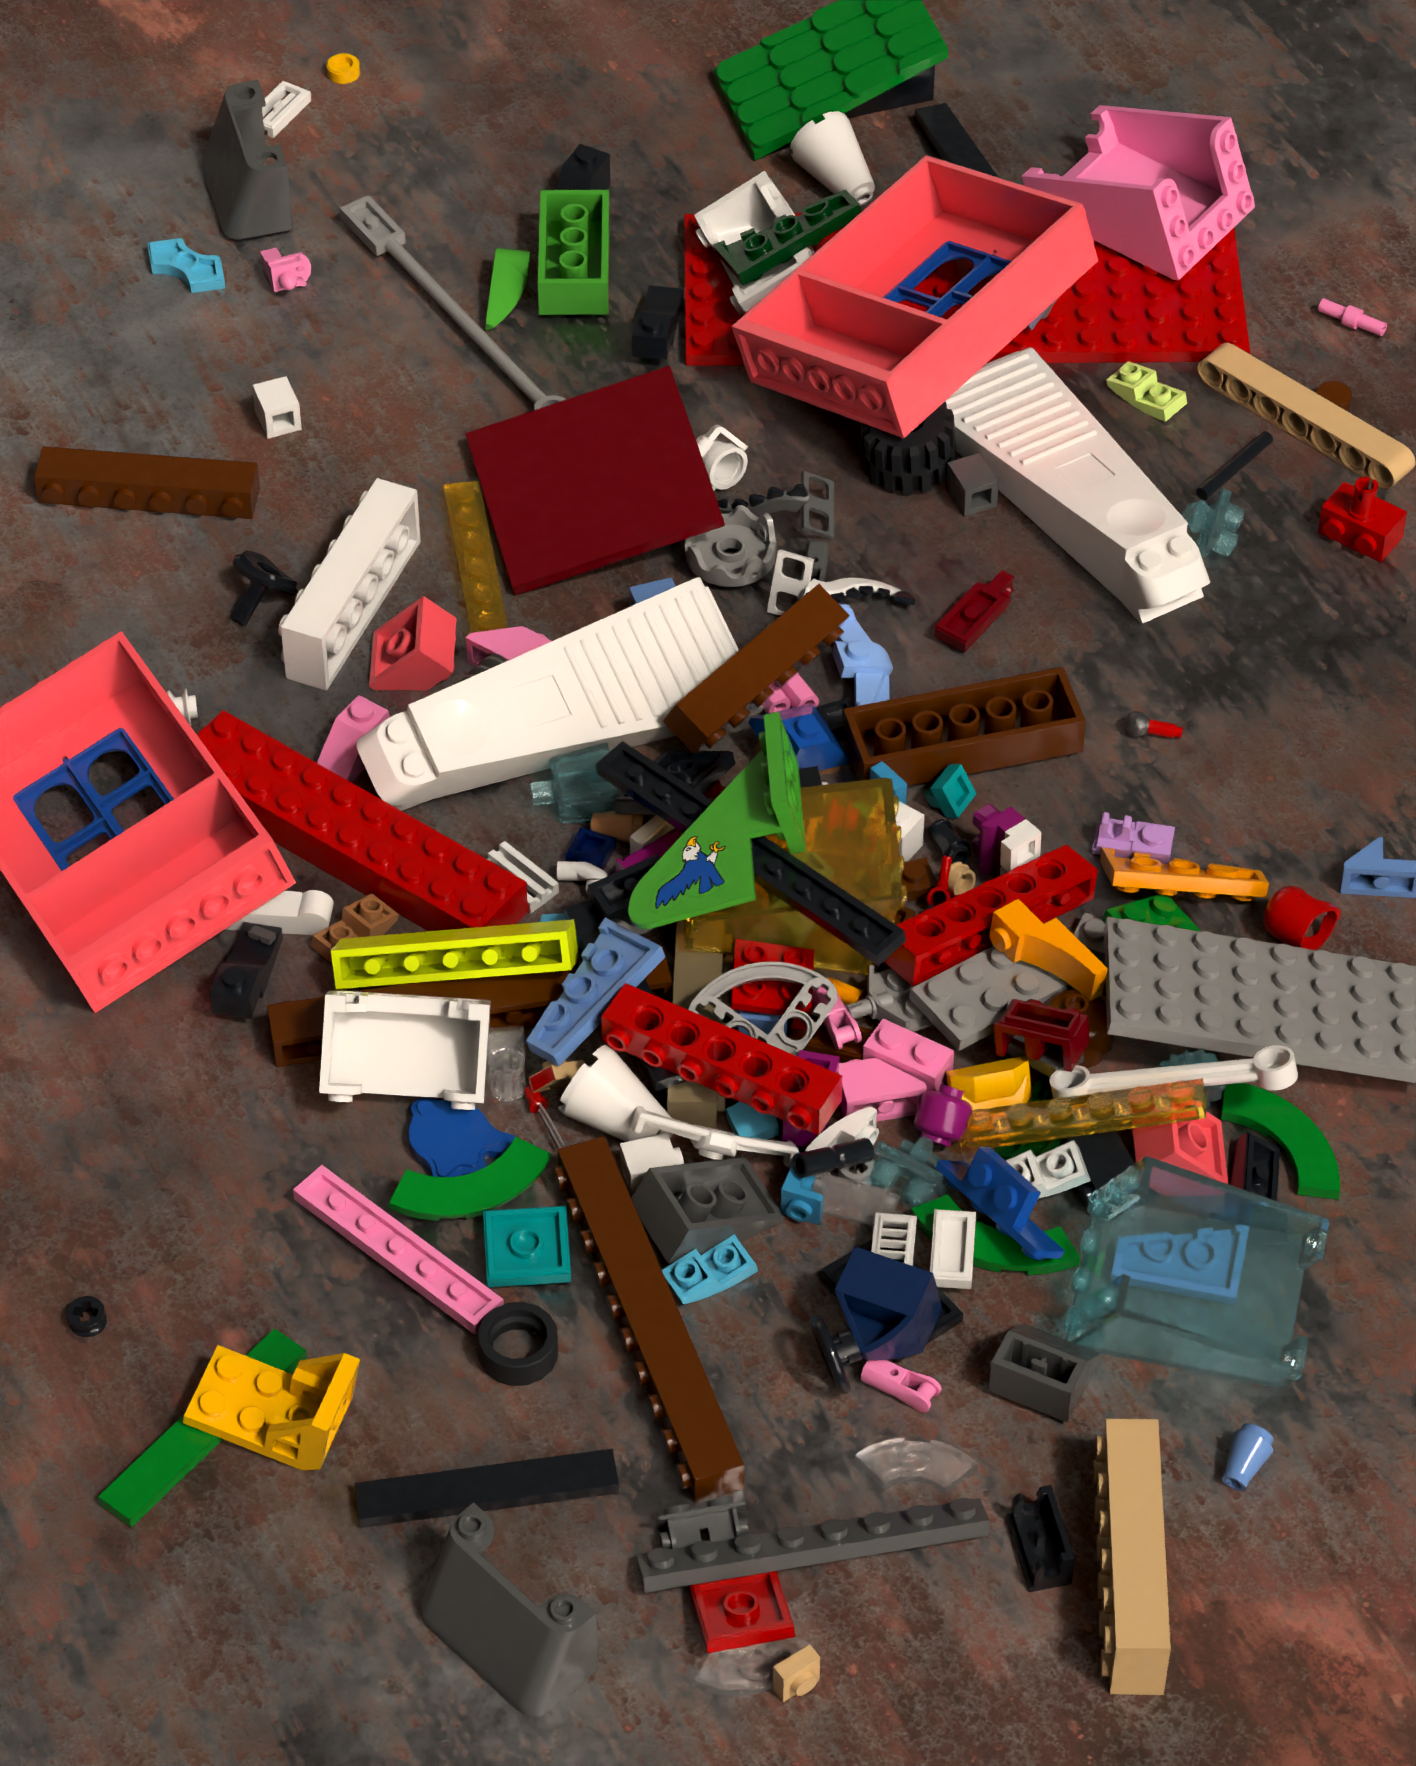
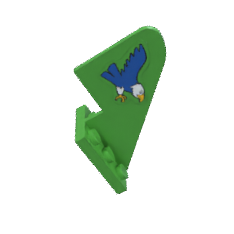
M779 712L764 715L765 731L759 732L762 750L636 885L629 901L628 913L633 925L637 928L652 929L756 900L752 838L776 833L779 840H786L791 854L806 851L799 764Z

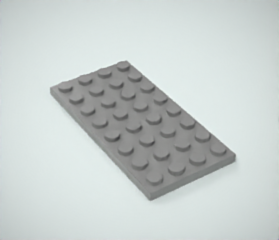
M1107 917L1104 926L1105 966L1108 968L1105 979L1107 1034L1254 1057L1258 1051L1265 1047L1281 1045L1293 1051L1295 1062L1299 1065L1416 1083V966L1374 960L1362 956L1355 957L1330 953L1325 950L1293 947L1287 944L1256 941L1249 938L1213 934L1207 931L1187 930L1170 925H1156L1132 919Z

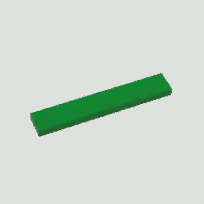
M275 1328L246 1355L290 1374L296 1370L300 1360L307 1359L304 1348ZM183 1415L98 1496L99 1505L132 1528L223 1439L184 1424Z

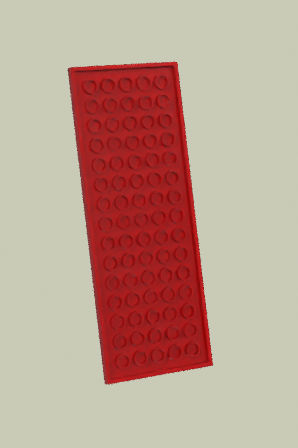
M794 213V214H795V216H798V215H801V214H803V213ZM684 214L686 366L744 365L731 326L746 313L740 316L731 303L730 297L734 295L732 291L734 286L712 245L705 248L699 239L696 230L701 227L694 214ZM843 228L831 233L820 243L812 246L815 252L818 251ZM1233 228L1180 280H1173L1094 240L1098 262L1057 299L1045 319H1040L1032 331L1027 328L1023 329L987 363L1032 347L1046 363L1200 362L1223 343L1233 344L1250 354L1235 229ZM965 259L945 262L920 282L914 290L941 298L973 269L974 264ZM997 274L987 276L981 280L968 294L974 296ZM908 301L898 302L924 312L929 309ZM962 305L952 306L941 318L949 319Z

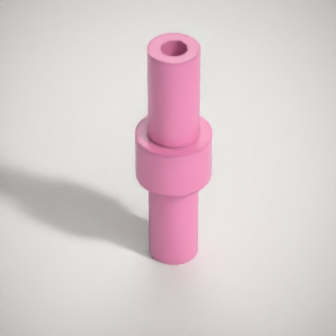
M1323 298L1318 306L1319 312L1342 320L1341 324L1356 330L1359 327L1379 336H1383L1386 331L1387 323L1363 314L1364 311L1352 305L1345 307Z

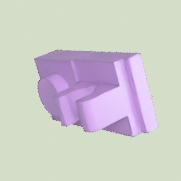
M1104 812L1102 813L1101 821L1097 822L1092 854L1101 855V848L1104 847L1115 849V857L1132 859L1134 858V852L1151 854L1150 858L1156 859L1162 864H1169L1175 827L1139 821L1132 822V817L1125 815L1124 820L1110 819V813Z

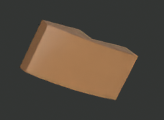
M371 893L344 907L342 920L313 934L311 947L332 963L331 949L340 939L384 935L397 922L399 914Z

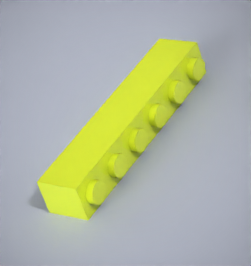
M574 919L343 938L331 949L335 987L336 989L567 971L572 970L579 959L575 922Z

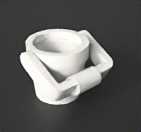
M713 425L707 434H703L696 439L713 490L715 491L716 488L723 490L734 486L746 471L748 460L744 451L748 446L720 425ZM721 432L733 443H728L717 436Z

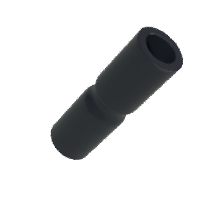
M868 1138L856 1139L833 1145L831 1148L823 1147L795 1154L792 1165L795 1174L799 1178H805L830 1172L835 1168L842 1169L871 1162L874 1158V1148Z

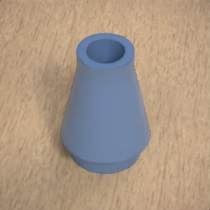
M1243 1424L1240 1430L1234 1432L1226 1470L1222 1476V1481L1225 1485L1237 1491L1246 1490L1248 1483L1274 1451L1272 1447L1274 1438L1268 1431L1254 1424Z

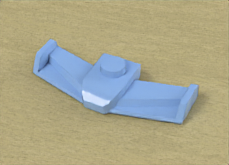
M839 604L850 617L840 627L844 634L835 641L832 654L840 677L854 678V707L890 700L889 675L892 674L893 666L888 653L882 646L870 640L857 622L851 607L847 604Z

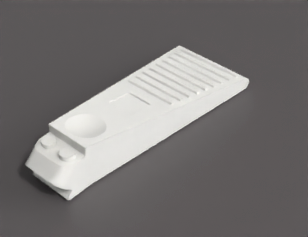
M1032 347L1016 351L985 364L945 401L947 409H951L954 415L956 451L962 457L981 453L999 480L998 490L1117 597L1140 624L1204 597L1201 588L1210 584L1211 581L1198 546L1187 534L1188 522Z
M697 577L409 704L407 711L393 715L357 740V750L381 799L403 811L432 799L608 754L622 741L631 747L676 736L663 722L664 718L679 701L734 656L739 649L709 587H705L701 578ZM753 703L747 708L750 712L749 716L760 713L763 710V706L761 705L757 708Z

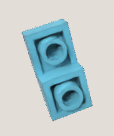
M733 1234L702 1255L694 1249L664 1268L662 1272L666 1281L684 1305L720 1293L757 1273L758 1268L738 1238Z

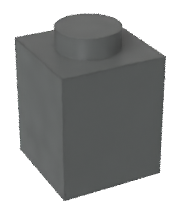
M981 453L947 462L946 489L964 517L997 507L999 480Z

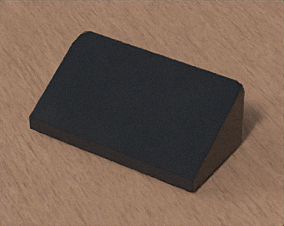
M1249 1132L1244 1133L1230 1145L1227 1171L1229 1187L1226 1188L1225 1208H1242L1243 1211H1249L1251 1207H1272L1274 1204H1277L1280 1147Z

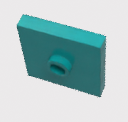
M566 1206L483 1211L487 1287L571 1282Z

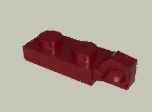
M1001 570L988 585L976 582L937 623L934 629V637L965 653L1006 610L1011 602L1010 595L1014 590L1012 588L1014 576Z

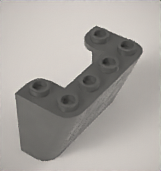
M259 80L241 82L227 88L201 161L222 231L229 238L236 240L293 230L288 166L280 144L266 146L262 107L266 106V101ZM268 157L276 159V162L271 165H262Z

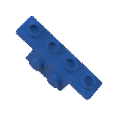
M979 1147L970 1165L964 1161L938 1160L935 1168L946 1177V1183L953 1189L963 1192L971 1200L970 1204L974 1209L987 1214L995 1221V1227L1001 1233L1016 1240L1021 1245V1251L1025 1255L1039 1261L1044 1258L1061 1259L1064 1249L1029 1219L1041 1192L991 1147Z

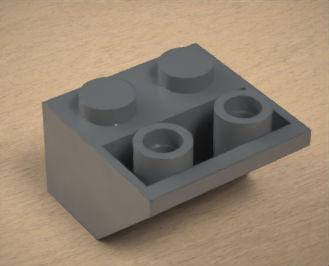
M1022 1323L1008 1330L991 1362L989 1392L1068 1423L1101 1359V1353Z

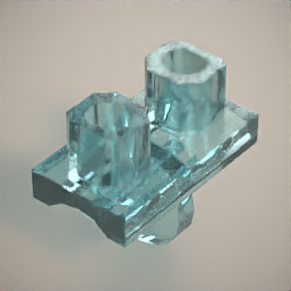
M1223 487L1219 491L1216 504L1208 506L1206 501L1199 500L1188 504L1182 515L1188 522V527H1190L1192 532L1198 533L1201 530L1197 546L1203 559L1207 557L1211 550L1229 557L1238 541L1239 535L1233 532H1236L1241 525L1245 510L1229 503L1232 492Z
M923 1136L916 1144L905 1139L900 1146L901 1151L879 1140L874 1148L877 1161L869 1177L874 1185L890 1192L900 1176L910 1180L902 1196L904 1200L916 1207L931 1201L935 1194L940 1197L944 1196L949 1188L947 1184L943 1183L944 1176L942 1173L925 1165L926 1163L936 1168L938 1161L941 1160V1157L931 1153L933 1148L932 1139Z

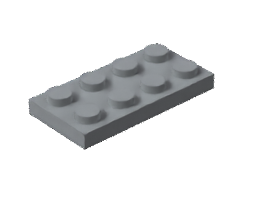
M992 946L912 987L909 999L947 1040L960 1051L994 1033V1023L1000 1020L1012 999L1022 1001L1035 999L1044 1004L1056 992L1075 988L1056 975L1021 960L1013 963L1003 952L998 951Z

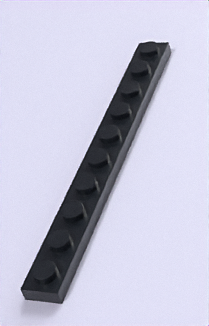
M624 741L619 743L595 764L597 775L682 833L713 802ZM765 836L751 839L755 882L877 966L906 942L903 929Z

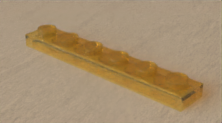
M480 481L444 484V498L470 633L508 628Z
M1203 1078L976 1109L972 1110V1114L967 1120L968 1127L959 1138L964 1152L978 1150L979 1147L993 1148L1205 1119L1206 1088Z

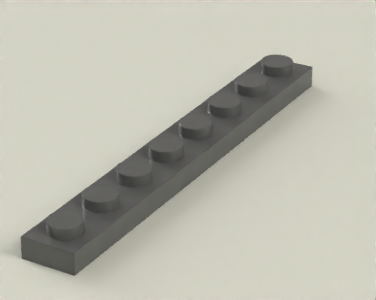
M960 1498L947 1504L935 1506L917 1505L904 1511L892 1513L875 1512L862 1518L844 1521L832 1519L819 1525L801 1528L790 1526L777 1532L759 1535L742 1534L734 1539L716 1542L700 1541L692 1546L675 1549L657 1548L649 1553L636 1555L637 1566L644 1592L646 1593L991 1535L990 1520L980 1498Z

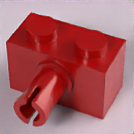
M1371 477L1358 478L1354 486L1343 482L1321 507L1318 533L1381 563L1403 538L1407 511L1376 497L1379 485L1374 479L1370 490Z

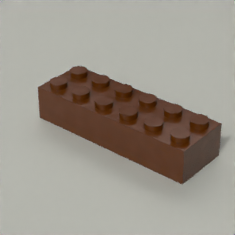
M1058 667L844 708L842 740L862 794L865 795L869 794L870 768L881 761L907 783V786L934 781L949 764H961L966 774H972L1083 752L1086 720L1064 668Z

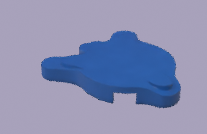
M421 1098L411 1106L412 1120L409 1126L411 1153L435 1177H455L476 1172L487 1166L484 1161L485 1158H499L515 1138V1135L496 1130L488 1122L485 1115L476 1107L474 1110L451 1108V1101L435 1100L432 1098Z

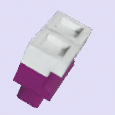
M987 804L974 812L973 825L980 830V833L972 840V851L980 857V873L984 875L997 874L1000 876L1040 856L1041 831L1014 808L1009 807L1000 812L992 804Z

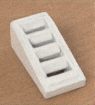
M875 1212L871 1252L891 1259L904 1260L902 1263L913 1266L917 1216ZM883 1226L907 1228V1230L883 1228ZM882 1236L906 1238V1241L882 1239ZM881 1247H883V1248L905 1249V1252H903V1251H892V1250H881Z

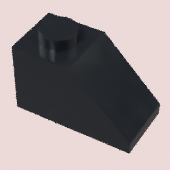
M579 144L564 162L555 190H607L611 185L610 154Z

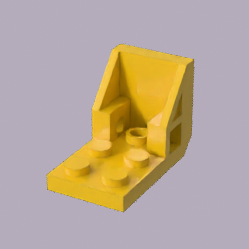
M217 1345L184 1414L183 1423L299 1470H320L353 1399L360 1359L346 1353L300 1360L294 1374H290Z

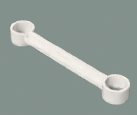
M1274 1045L1261 1049L1255 1054L1254 1058L1095 1074H1090L1087 1068L1076 1065L1072 1072L1065 1071L1064 1067L1051 1075L1050 1086L1055 1104L1065 1110H1074L1086 1106L1094 1097L1161 1091L1168 1088L1182 1089L1257 1081L1258 1085L1263 1089L1282 1090L1295 1083L1298 1078V1072L1293 1051L1286 1046Z

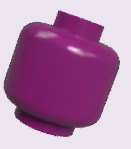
M940 1084L939 1091L929 1090L924 1092L914 1120L915 1128L921 1132L919 1138L949 1148L952 1142L963 1140L973 1109L969 1102L962 1099L964 1091Z

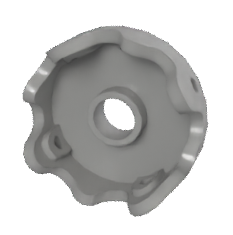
M738 505L730 513L722 514L725 526L685 539V557L691 571L702 580L717 586L739 587L754 583L763 578L772 569L776 560L777 543L771 515L765 513L757 517L743 505ZM729 548H733L738 550L739 552L734 554H728L724 551H726Z

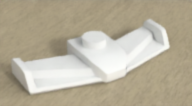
M642 1106L635 1108L631 1124L633 1132L641 1134L644 1125L689 1138L693 1146L699 1149L698 1154L716 1160H722L723 1155L735 1157L736 1151L741 1150L784 1156V1164L786 1167H791L794 1155L799 1152L794 1142L789 1139L787 1142L737 1136L731 1132L695 1124L692 1125L645 1110Z

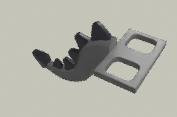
M806 471L801 472V484H796L790 489L781 490L777 487H770L765 496L750 495L749 502L742 499H735L732 504H728L727 499L717 501L722 514L734 511L738 505L747 507L757 517L780 510L796 513L801 509V530L830 540L834 538V481ZM809 479L824 484L826 500L810 494ZM809 511L821 514L826 518V531L810 525Z

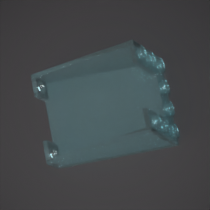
M1148 1156L1129 1166L1120 1175L1112 1178L1107 1184L1092 1193L1087 1207L1088 1213L1091 1214L1089 1228L1085 1230L1079 1247L1080 1252L1083 1253L1081 1267L1077 1269L1072 1280V1291H1075L1073 1306L1068 1309L1064 1319L1063 1327L1067 1331L1066 1340L1101 1354L1276 1388H1283L1302 1377L1309 1337L1300 1335L1292 1340L1304 1270L1323 1259L1330 1223L1329 1219Z

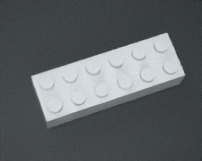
M377 478L369 491L363 492L358 508L353 515H349L346 518L342 533L337 540H332L327 556L321 564L315 566L309 584L305 589H301L298 592L294 607L280 621L278 633L282 636L283 649L281 660L285 665L286 679L325 691L328 690L421 542L416 489Z

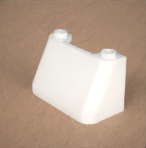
M763 171L694 214L701 227L696 230V233L705 248H708L723 240L726 245L741 240L740 233L754 228L755 232L758 233L774 225L773 219L785 214L786 216H795V214L766 171ZM812 246L796 253L788 262L779 264L763 273L759 279L744 285L721 260L734 286L732 287L734 295L730 297V301L738 314L741 316L747 313L815 253Z
M328 991L325 994L319 1093H327L328 1100L336 1102H353V1095L361 1093L436 1097L451 1101V1108L474 1110L476 1103H484L491 1001L356 991Z

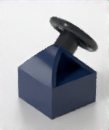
M854 1247L835 1288L846 1329L830 1335L824 1320L818 1314L812 1315L809 1322L831 1379L838 1392L845 1395L850 1391V1384L844 1366L858 1362L862 1358L866 1360H888L923 1353L942 1311V1306L932 1272Z

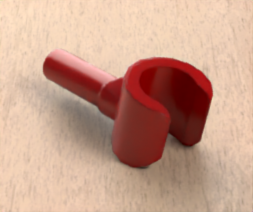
M943 855L936 887L929 891L927 895L929 905L933 906V899L937 894H945L946 901L952 899L947 891L952 862L951 856Z

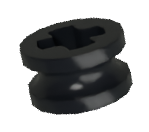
M79 1297L68 1306L67 1319L71 1330L76 1335L93 1337L105 1329L107 1316L104 1305L96 1297ZM84 1312H93L94 1316H90V1321L81 1322L80 1317H84Z

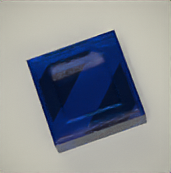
M580 827L565 854L566 861L588 862L604 870L616 849V838Z

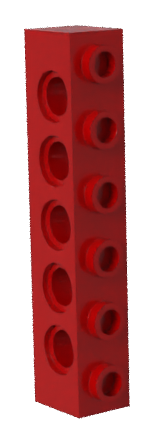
M1067 844L1047 852L1041 857L1022 866H1017L1003 875L988 880L965 893L956 895L952 899L927 909L908 920L895 924L905 931L906 942L884 962L911 986H915L992 947L993 944L989 939L993 912L1017 899L1042 923L1093 900L1098 869Z
M627 983L623 985L601 1016L602 1042L608 1044L612 1049L627 1052L643 1059L651 1066L661 1067L680 1075V1077L688 1082H696L708 1087L725 1098H733L752 1106L756 1111L762 1114H770L789 1122V1124L797 1129L807 1130L819 1135L842 1101L843 1075Z

